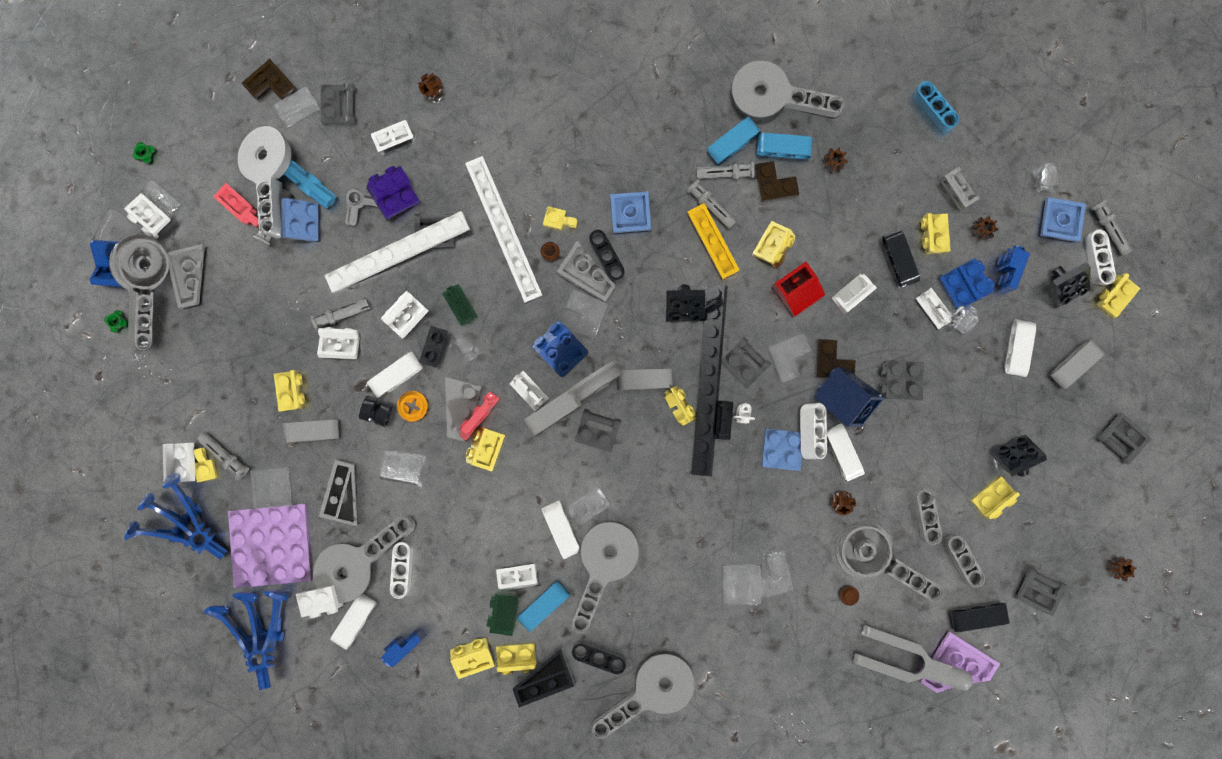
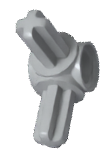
M351 188L347 191L345 206H347L346 224L356 225L358 210L363 207V204L378 207L371 195L365 193V190ZM352 192H356L360 195V199L357 202H352L349 199V195Z

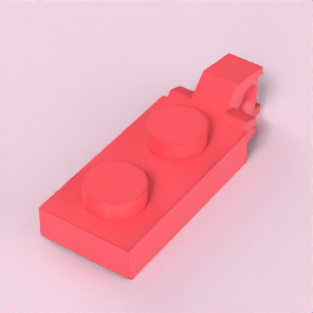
M225 183L213 197L241 222H244L246 225L251 222L259 228L258 218L255 216L258 212L230 185Z
M491 391L483 397L481 407L478 405L473 410V416L470 420L466 419L461 424L460 437L467 440L499 401V397Z

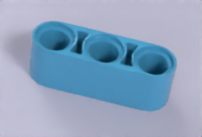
M924 81L915 89V100L942 132H949L958 124V114L931 82ZM920 89H925L928 95H923ZM932 104H938L940 110H935ZM949 118L952 125H947L944 119Z
M749 116L710 145L707 151L715 162L720 165L757 137L761 130Z
M759 133L757 154L762 156L809 159L812 156L813 138L799 135Z
M557 580L516 619L530 633L560 606L570 594Z

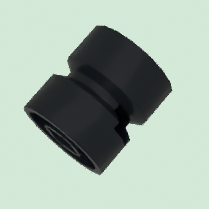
M367 395L361 405L359 419L367 422L373 420L376 425L386 427L392 415L393 404L386 401L378 402L377 398Z

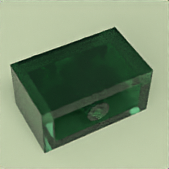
M496 592L495 596H491L490 608H493L492 616L489 615L487 620V627H490L489 633L513 636L519 595Z

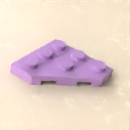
M949 631L932 657L934 660L969 672L973 683L990 681L1000 663ZM927 678L918 680L936 693L953 688Z

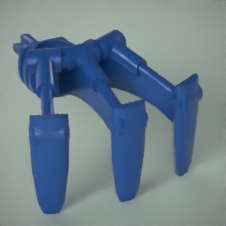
M177 473L166 477L162 487L166 489L172 487L186 508V513L179 515L153 502L155 500L154 493H147L137 507V510H143L148 507L172 521L175 527H172V530L139 528L140 524L137 521L130 522L124 535L125 541L131 537L146 535L169 539V541L175 543L181 542L184 543L185 547L191 545V550H198V554L205 549L220 560L228 551L212 540L216 533H211V528H204L205 522H202L198 515L203 512L199 504L195 505L188 495L186 496L178 484L181 481V476ZM190 519L192 520L195 528L188 523ZM182 530L185 531L188 535L181 534ZM196 534H201V535H203L204 538H205V541H204V542H198V541L195 539V535H196Z
M254 591L237 592L232 595V597L241 600L246 606L252 629V636L248 637L226 615L229 613V607L224 605L210 606L204 610V614L221 620L236 638L244 652V659L248 660L245 662L246 666H249L248 673L256 672L259 690L271 688L268 669L275 667V664L272 662L275 659L271 654L275 652L276 641H282L284 638V632L281 631V601L285 602L288 597L290 598L288 593L284 591H264L265 596L273 599L269 630H263L261 620L258 618L253 604L259 597ZM259 655L263 657L261 664L257 663Z

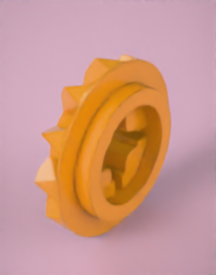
M417 391L404 393L397 402L399 415L407 421H418L427 413V400ZM413 401H415V405L418 406L420 410L413 409L410 413V407L405 403H413Z

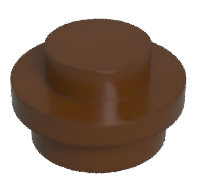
M546 242L542 245L541 255L545 260L553 261L558 258L560 250L557 244Z
M846 586L840 591V600L845 605L852 606L858 602L859 592L852 586Z

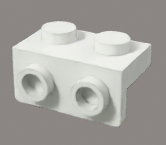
M406 291L385 312L381 320L403 339L429 310Z
M332 327L318 329L320 339L317 355L319 358L357 359L360 340L357 330L351 328L334 329Z
M334 585L296 594L301 617L309 616L311 619L321 616L323 612H326L327 615L338 612V608L344 606L343 603H338Z

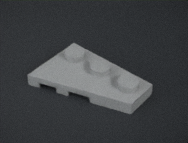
M576 241L558 269L557 274L606 303L615 289V284L596 265L592 257L581 247L580 243Z
M204 244L167 252L169 271L179 309L199 305Z
M445 377L447 437L467 442V440L460 437V426L466 419L469 421L473 416L472 412L477 407L482 387Z

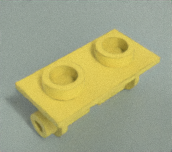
M677 385L664 392V398L670 409L674 406L678 407L677 410L673 411L678 423L684 426L696 419L695 411L687 403L683 389Z

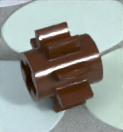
M434 73L430 75L424 74L421 76V81L418 82L419 90L423 95L435 97L440 94L439 90L442 89V82Z
M840 147L835 151L830 148L828 151L830 155L824 156V159L827 160L825 167L829 166L831 172L836 168L841 171L843 169L842 164H847L848 160L844 159L847 152H841ZM833 157H838L839 161H833L832 159Z
M990 215L985 220L982 217L978 218L979 224L973 225L976 228L974 235H980L981 240H984L986 236L990 239L993 238L994 234L992 232L999 230L995 225L997 220H991ZM987 225L988 229L984 230L983 227Z
M840 491L836 495L834 494L831 506L835 508V513L848 515L853 512L856 500L852 498V493Z
M1119 557V561H1111L1113 565L1109 571L1114 572V579L1121 578L1122 581L1127 582V577H1135L1133 573L1137 567H1133L1131 564L1133 560L1127 559L1125 561L1124 557Z

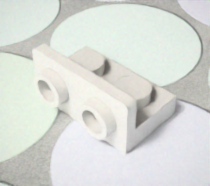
M142 193L124 208L128 214L126 217L134 225L138 223L142 227L140 230L145 235H152L155 239L159 237L157 233L171 221L166 214Z
M194 443L163 444L164 481L166 477L174 473L180 474V482L195 481Z

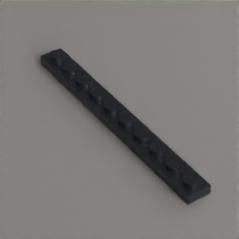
M707 284L691 475L712 477L728 289L726 285Z

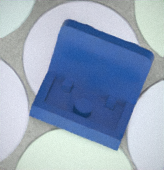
M91 241L90 247L96 265L89 278L91 285L122 287L113 278L109 266L110 254L119 241Z
M560 321L552 324L543 336L538 337L531 346L560 377H564L588 354V350Z

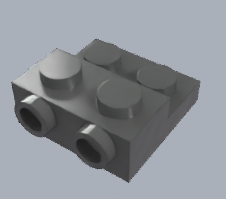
M884 361V364L881 365L883 383L880 386V393L885 396V399L922 401L924 362Z

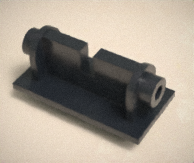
M430 326L419 362L437 367L448 334L447 330Z
M718 401L715 439L730 440L733 402Z

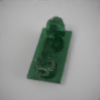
M459 284L449 286L442 293L461 326L478 317Z

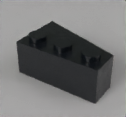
M558 650L513 688L519 708L576 686L564 650Z

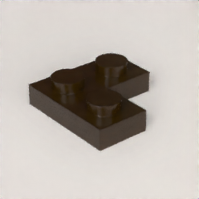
M268 59L241 83L255 99L269 87L281 100L285 99L296 89L271 59Z
M774 161L755 164L761 202L799 196L796 176L777 179Z
M817 339L816 378H829V373L837 367H844L855 375L856 360L837 359V340Z

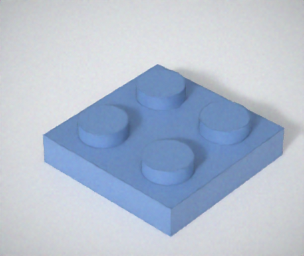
M648 191L610 194L613 233L651 230Z
M1050 197L1046 198L1040 236L1079 242L1081 240L1086 204Z
M289 198L281 199L282 238L318 241V203Z
M765 429L761 467L801 471V432Z

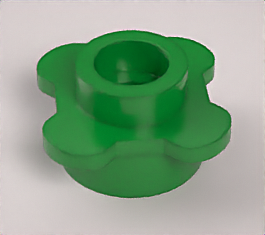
M138 142L134 148L133 158L149 163L151 161V154L155 149L152 145L147 146L143 142Z
M115 310L114 313L109 314L104 319L113 333H116L121 327H126L128 323L122 317L120 310Z

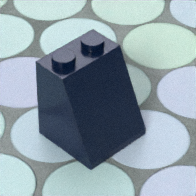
M844 367L834 368L828 375L829 379L818 387V393L815 395V398L847 427H862L885 399L884 395Z

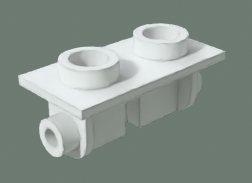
M932 288L916 298L938 330L951 322V317L953 318V316Z
M524 371L516 375L513 381L509 383L535 412L549 399Z
M748 403L739 405L736 416H732V419H736V423L747 424L751 420H755V418L751 417V406Z

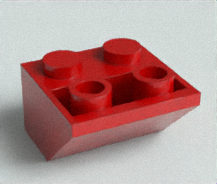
M807 261L772 285L793 317L825 296L817 275Z

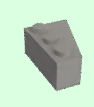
M335 459L319 517L358 526L354 463Z

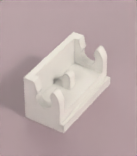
M407 120L371 134L378 152L414 138Z
M859 274L831 299L842 313L846 314L877 287L873 285L865 274Z
M535 564L497 569L498 589L506 591L539 586Z

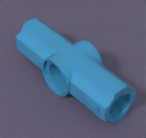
M293 160L290 161L284 175L297 184L300 190L309 197H313L326 209L331 206L337 196L322 185V182L310 172H306Z

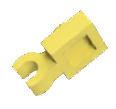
M548 206L543 226L562 230L563 225L576 228L578 221L576 218L566 217L567 212L565 210Z
M205 447L195 449L194 455L198 463H195L197 483L218 478L214 459L208 460Z

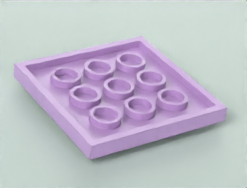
M306 504L228 511L234 588L312 581Z

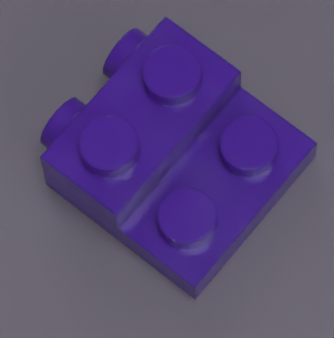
M391 166L385 170V174L381 176L375 174L368 179L369 182L366 189L386 220L419 203L418 197L410 186V180L401 166L397 168Z

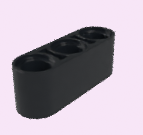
M594 230L589 236L590 245L605 273L612 282L622 281L625 270L610 241L602 230ZM597 235L603 238V242L600 244L593 242V238ZM610 252L613 257L605 261L602 259V254ZM615 268L619 269L622 273L617 278L611 275V271Z
M898 230L882 236V242L898 285L902 288L919 282L920 275L903 231Z
M995 603L951 611L954 632H965L1010 623L1006 603Z
M577 641L573 645L572 656L577 661L617 675L623 673L626 669V661L621 654L585 641ZM582 646L586 649V653L578 655L575 649ZM596 653H601L604 655V660L597 662L593 656ZM620 660L623 665L617 669L612 666V662Z

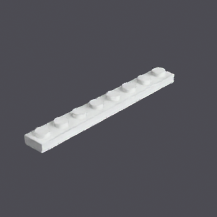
M483 156L465 163L524 302L527 303L543 296Z
M460 211L324 276L331 292L335 293L470 230V227L463 212Z

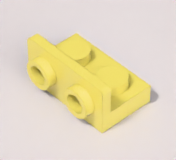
M925 214L921 219V229L924 230L925 237L922 239L923 249H926V254L950 252L948 214Z
M771 221L752 254L770 263L774 268H778L779 264H782L787 250L793 246L795 235L791 229Z
M1128 273L1117 274L1115 281L1111 283L1112 285L1109 289H1105L1098 297L1100 300L1097 302V305L1113 318H1117L1141 289L1128 279L1130 276Z
M297 370L274 374L279 412L303 409L305 396L303 392L301 393L300 385L303 384L301 374Z
M478 426L472 435L473 442L471 447L466 452V462L492 471L505 435Z
M999 476L975 496L971 502L986 519H996L1003 513L1002 510L1006 506L1010 507L1017 502L1016 498L1020 494L1014 491L1002 476Z
M487 638L476 639L471 643L459 645L450 650V661L458 679L495 667Z
M535 643L496 646L497 672H502V675L513 674V671L521 670V673L533 672L532 669H536Z

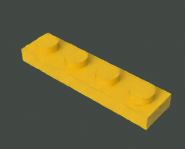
M705 203L688 211L687 214L722 280L740 271Z

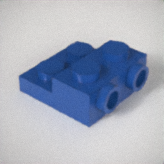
M1014 245L1013 249L1008 248L1007 252L999 257L997 262L999 268L997 271L1004 273V275H1001L998 281L1000 286L998 292L1006 294L1018 288L1030 255L1029 252L1025 251V248Z
M974 258L938 278L956 310H960L994 292V282L984 274L985 266L981 260L977 261Z
M420 630L418 633L414 631L406 639L402 637L398 641L395 638L384 648L386 653L381 657L382 662L386 666L390 665L393 668L427 634Z

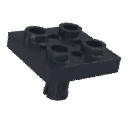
M1086 262L1069 272H1066L1062 266H1058L1053 270L1052 275L1056 279L1052 281V304L1056 308L1067 305L1071 300L1085 295L1090 290L1091 267Z
M687 284L680 285L678 290H667L666 321H704L705 290H690V286Z
M1027 435L1018 437L991 450L992 456L1011 476L1017 474L1020 477H1024V471L1028 475L1029 468L1047 460L1046 454Z

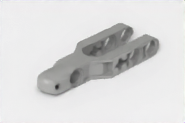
M864 625L861 635L921 655L924 659V668L921 672L912 673L857 653L854 655L853 663L908 683L927 678L959 690H967L971 687L973 679L969 672L930 658L918 643Z

